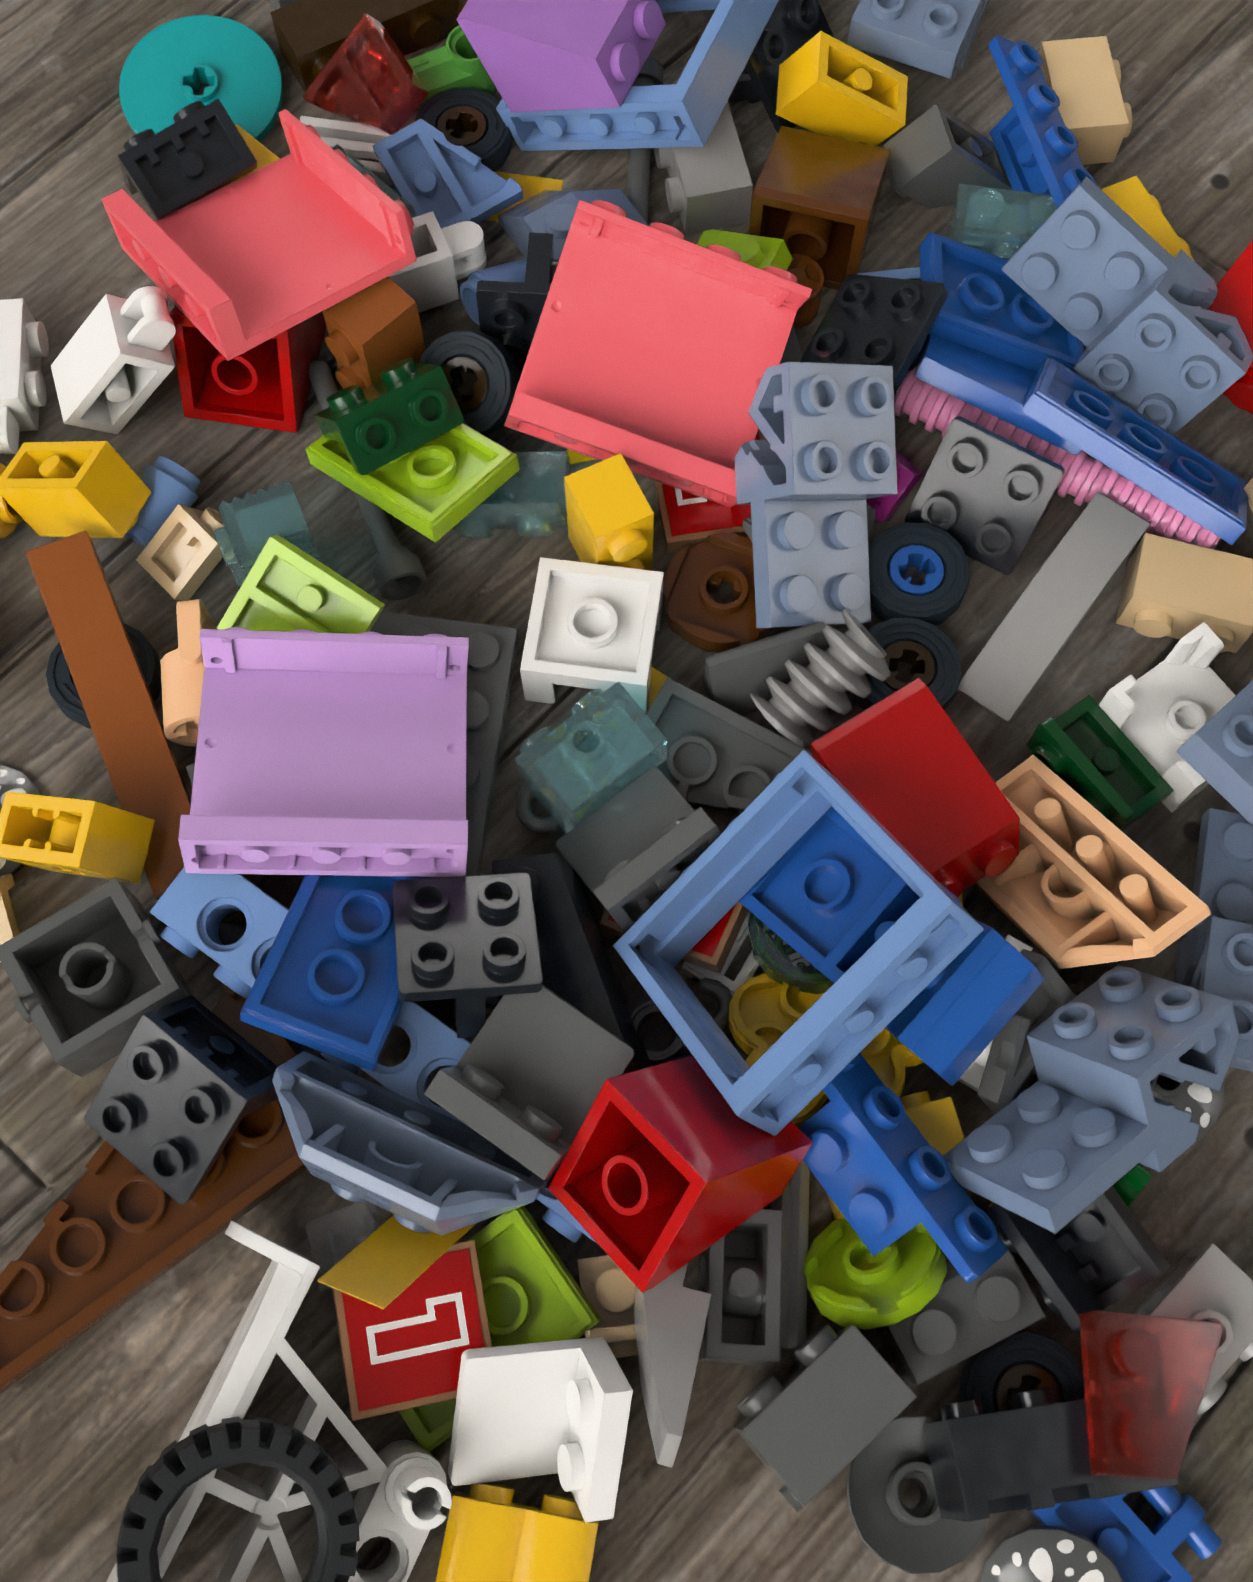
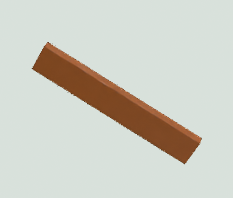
M84 530L26 551V555L121 809L155 820L144 870L156 900H159L184 868L178 837L181 815H190L191 798L169 740L164 735L163 724L94 543L88 532Z

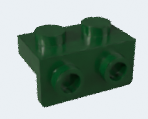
M405 358L394 362L379 372L382 378L381 381L363 390L359 384L352 385L329 396L326 399L329 407L318 412L314 417L324 437L342 443L355 472L366 475L463 423L464 417L441 366L420 362L414 363L412 358Z
M1090 695L1055 720L1048 717L1038 724L1026 744L1031 750V756H1036L1121 831L1164 801L1174 791Z

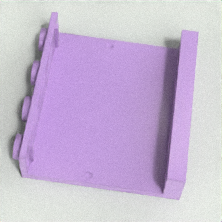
M231 627L224 630L200 629L199 638L204 662V677L190 815H181L178 837L186 873L401 877L466 876L468 851V820H466V724L469 638L447 637L442 634H427L424 636L382 635L371 631L358 634L317 633L307 629H298L291 632L251 631L240 627Z

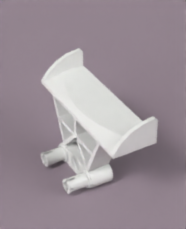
M231 1220L225 1234L272 1259L179 1441L189 1436L191 1430L207 1424L209 1427L222 1423L221 1419L240 1417L243 1420L277 1353L309 1393L293 1428L300 1430L315 1442L326 1417H328L358 1455L357 1457L335 1463L344 1477L349 1491L359 1489L353 1501L359 1523L360 1541L356 1543V1551L358 1552L363 1543L374 1537L381 1536L391 1540L390 1553L383 1564L370 1570L357 1567L355 1577L350 1576L348 1582H407L430 1530L435 1529L447 1518L440 1511L441 1506L451 1509L452 1500L446 1483V1474L440 1463L419 1443L405 1439L394 1441L382 1448L378 1454L374 1452L284 1339L320 1266L307 1257ZM221 1468L214 1469L187 1487L166 1516L157 1548L161 1578H163L205 1493L208 1492L250 1512L216 1582H246L267 1537L270 1539L285 1581L302 1582L277 1515L310 1505L311 1503L302 1487L277 1468L271 1469L263 1487ZM117 1564L114 1565L106 1582H118Z

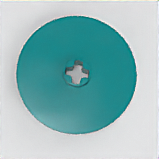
M213 15L181 17L166 22L150 31L129 53L123 65L119 81V97L122 110L135 135L147 129H153L155 134L174 124L173 117L187 105L196 101H202L206 106L219 98L233 123L238 124L256 140L261 142L277 121L284 95L281 71L277 59L268 44L247 26L228 18ZM206 83L210 85L205 87L203 95H194V92L199 91L200 84Z

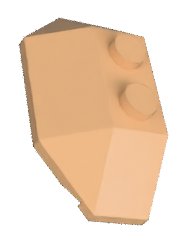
M1030 756L995 782L1020 818L1019 855L1004 872L995 877L985 876L977 881L976 884L1059 969L1155 957L1211 915L1209 906L1036 756Z

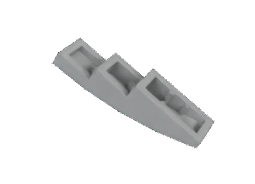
M1097 492L961 679L957 690L1006 723H1009L1076 628L1080 626L1144 535L1150 523L1102 493Z
M687 1264L646 1292L642 1293L635 1285L634 1319L640 1386L657 1464L671 1468L673 1467L683 1435L712 1295L683 1287Z

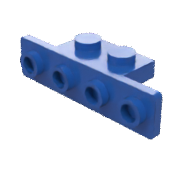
M996 35L988 46L1014 106L989 133L1022 214L1038 220L1054 203L1058 207L1086 176L1095 185L1096 182L1091 174L1084 169L1076 151L1078 141L1072 131L1065 126L1058 110L1060 106L1059 97L1045 80L1040 68L1043 62L1039 53L1025 41L1019 40L1015 43Z
M860 1052L823 1089L830 1102L798 1127L813 1142L803 1161L873 1257L915 1226L922 1223L961 1277L967 1283H971L1006 1254L1007 1247L998 1236L995 1225L990 1217L982 1209L976 1207L951 1174L946 1159L938 1150L930 1146L906 1114L900 1098L883 1084Z

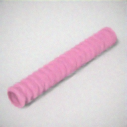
M917 366L906 374L894 397V415L901 417L905 413L909 415L908 421L914 425L922 421L926 423V431L931 433L936 429L942 431L941 438L944 437L951 421L955 417L960 416L1061 465L1065 469V473L1057 487V495L1062 498L1067 493L1074 496V504L1081 506L1083 502L1089 504L1096 493L1100 492L1149 522L1150 526L1145 533L1210 549H1215L1221 539L1102 462L1089 457L1083 450L1078 455H1073L916 378Z

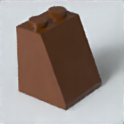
M781 126L754 188L749 234L784 239L790 254L808 256L819 264L824 275L823 287L839 290L846 276L857 274L860 271L883 187L890 149L817 134L808 130Z

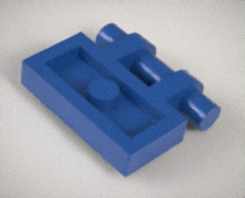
M1173 1486L1140 1491L1160 1514L1157 1522L1150 1529L1122 1500L1127 1494L1100 1499L1089 1498L1057 1503L1055 1507L1029 1510L1042 1526H1060L1091 1539L1113 1559L1124 1582H1190L1193 1577L1171 1553L1185 1541L1201 1560H1204L1211 1556L1222 1543V1539L1204 1521L1203 1517L1206 1511L1188 1492L1180 1494Z

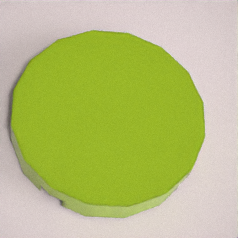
M845 1218L833 1221L813 1240L804 1258V1274L807 1279V1288L810 1296L823 1316L840 1326L853 1324L859 1329H872L894 1325L920 1312L938 1294L947 1274L946 1255L922 1223L915 1226L873 1257Z

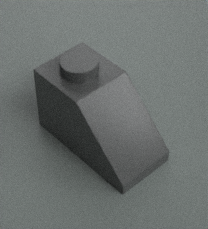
M937 103L883 145L884 148L890 149L888 158L890 169L887 171V176L894 190L901 197H911L929 209L1004 196L1012 190L994 143Z

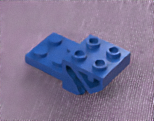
M831 806L738 902L834 984L920 897ZM945 888L957 900V902L961 904V901L947 888ZM978 920L976 921L984 930L885 1027L888 1032L951 1086L958 1081L1045 980L1038 969L992 927Z

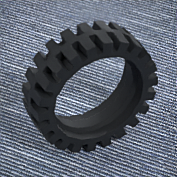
M255 1416L253 1420H242L240 1417L221 1419L222 1423L209 1427L207 1424L191 1430L189 1436L178 1443L175 1440L161 1452L160 1458L152 1466L149 1464L139 1478L137 1487L127 1502L118 1534L116 1553L118 1582H163L160 1576L157 1548L166 1516L187 1487L214 1469L248 1462L280 1470L302 1487L314 1509L317 1541L309 1572L302 1582H348L350 1576L355 1577L358 1563L356 1543L360 1541L359 1523L355 1514L353 1499L344 1477L330 1456L300 1430L287 1424L275 1423L268 1418Z

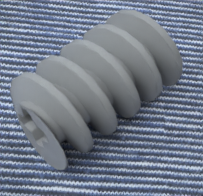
M848 609L842 611L848 631L843 634L828 625L822 629L829 645L825 651L809 642L803 646L810 662L806 668L790 659L784 663L791 678L788 684L772 676L766 679L772 694V698L769 701L752 692L750 693L753 702L765 719L785 738L804 748H808L810 743L814 742V735L809 724L825 732L833 726V720L828 707L843 715L852 710L851 701L846 690L862 698L867 697L871 693L866 673L881 681H885L891 676L885 660L886 652Z

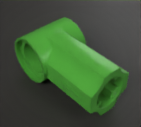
M460 25L448 34L446 45L390 65L401 101L408 113L420 109L435 94L452 88H475L491 95L495 94L498 90Z

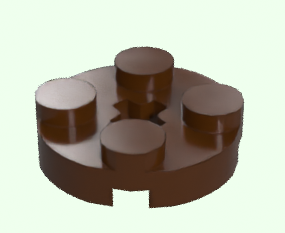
M732 533L708 535V541L697 543L691 548L690 543L687 544L669 562L663 581V603L666 611V621L672 632L680 635L689 644L705 651L720 653L762 640L775 628H756L753 543L748 537ZM723 582H727L733 585V595L738 597V599L726 604L717 603L714 601V596L707 593L708 588L719 589Z

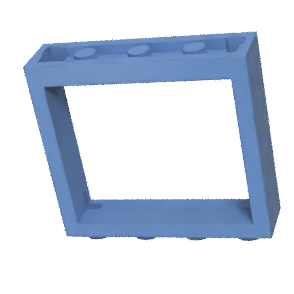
M655 0L660 6L662 13L715 9L677 84L632 86L621 107L511 112L502 98L496 110L506 127H509L510 133L521 151L704 147L779 0Z
M803 749L781 773L777 774L767 788L738 817L730 822L726 830L698 859L681 873L679 878L645 913L638 917V920L613 947L737 1117L776 1136L984 928L837 778ZM832 806L920 898L749 1067L675 970L674 966ZM638 944L641 947L640 950L635 948Z

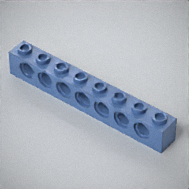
M184 867L150 910V913L167 925L160 934L164 940L192 959L199 950L204 952L220 964L213 975L230 989L247 998L289 909L241 874L186 873ZM242 911L247 923L244 935L234 944L223 945L218 934L221 921L232 912ZM415 1001L402 1003L392 1027L404 1029L411 1042L409 1055L399 1065L388 1067L379 1058L373 1072L326 1053H321L331 1064L355 1075L362 1069L381 1083V1087L466 1125L424 1095V1092L440 1069L457 1066L471 1045V1042L465 1038H457L456 1031ZM546 1185L536 1198L548 1207L542 1219L574 1243L577 1242L582 1233L595 1242L591 1235L548 1189L549 1185Z

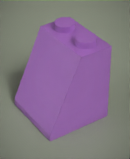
M468 0L456 19L511 112L621 107L666 25L661 8L655 0Z

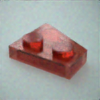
M365 13L304 93L303 98L306 102L324 111L392 135L401 129L429 93L382 23Z
M1097 1310L1079 1314L1091 1476L1149 1480L1177 1479L1221 1339V1323Z

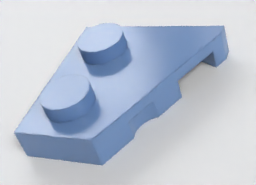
M423 119L415 121L373 145L375 156L412 218L433 211L440 228L462 221H471L479 224L523 199V190L516 181L510 177L508 180H505L481 164L480 157L463 146L451 144L445 138L444 133Z

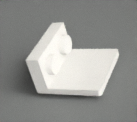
M604 1336L465 1350L461 1355L448 1464V1475L452 1485L462 1486L558 1473L563 1490L565 1492H572L585 1523L613 1519L633 1389Z

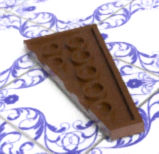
M225 986L223 990L226 993L211 1012L278 1067L298 1055L286 1038L240 1021V1012L247 998ZM279 1099L241 1119L194 1198L184 1204H179L111 1144L106 1140L85 1166L88 1168L87 1172L65 1200H58L44 1218L45 1226L17 1261H11L0 1275V1394L226 1229L231 1220L237 1221L307 1169L298 1156Z

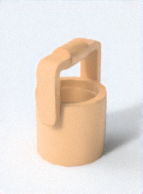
M201 599L177 602L178 648L165 654L160 660L164 735L171 742L197 747L204 677V662L199 638L200 629L217 628Z

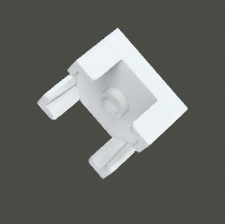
M540 557L520 667L525 700L555 703L554 684L615 692L617 705H621L631 714L646 716L651 688V663L656 631H659L663 608L664 572Z
M1205 622L1182 637L1164 661L1137 680L1132 674L1109 689L1099 703L1102 710L1174 790L1162 801L1171 813L1210 785L1176 751L1236 696L1209 667L1224 648V644Z

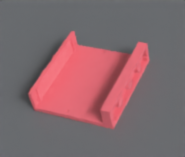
M286 109L278 112L291 154L159 220L154 221L123 189L101 199L124 252L159 288L166 292L167 297L228 361L417 261L410 236L414 234V222L406 206L398 199L393 201L380 190L371 175L360 173L350 164L340 149L333 150L320 138L313 126H305Z
M579 200L504 426L600 461L621 453L631 472L731 508L737 504L735 456L744 442L755 440L759 429L748 414L749 408L766 368L780 364L797 310L810 298L812 289L798 284L797 277L784 269L765 267L761 270L741 262V256L727 247L708 245L704 248L683 240L684 234L670 225L654 222L647 226L626 218V212L610 202L594 200L590 204Z

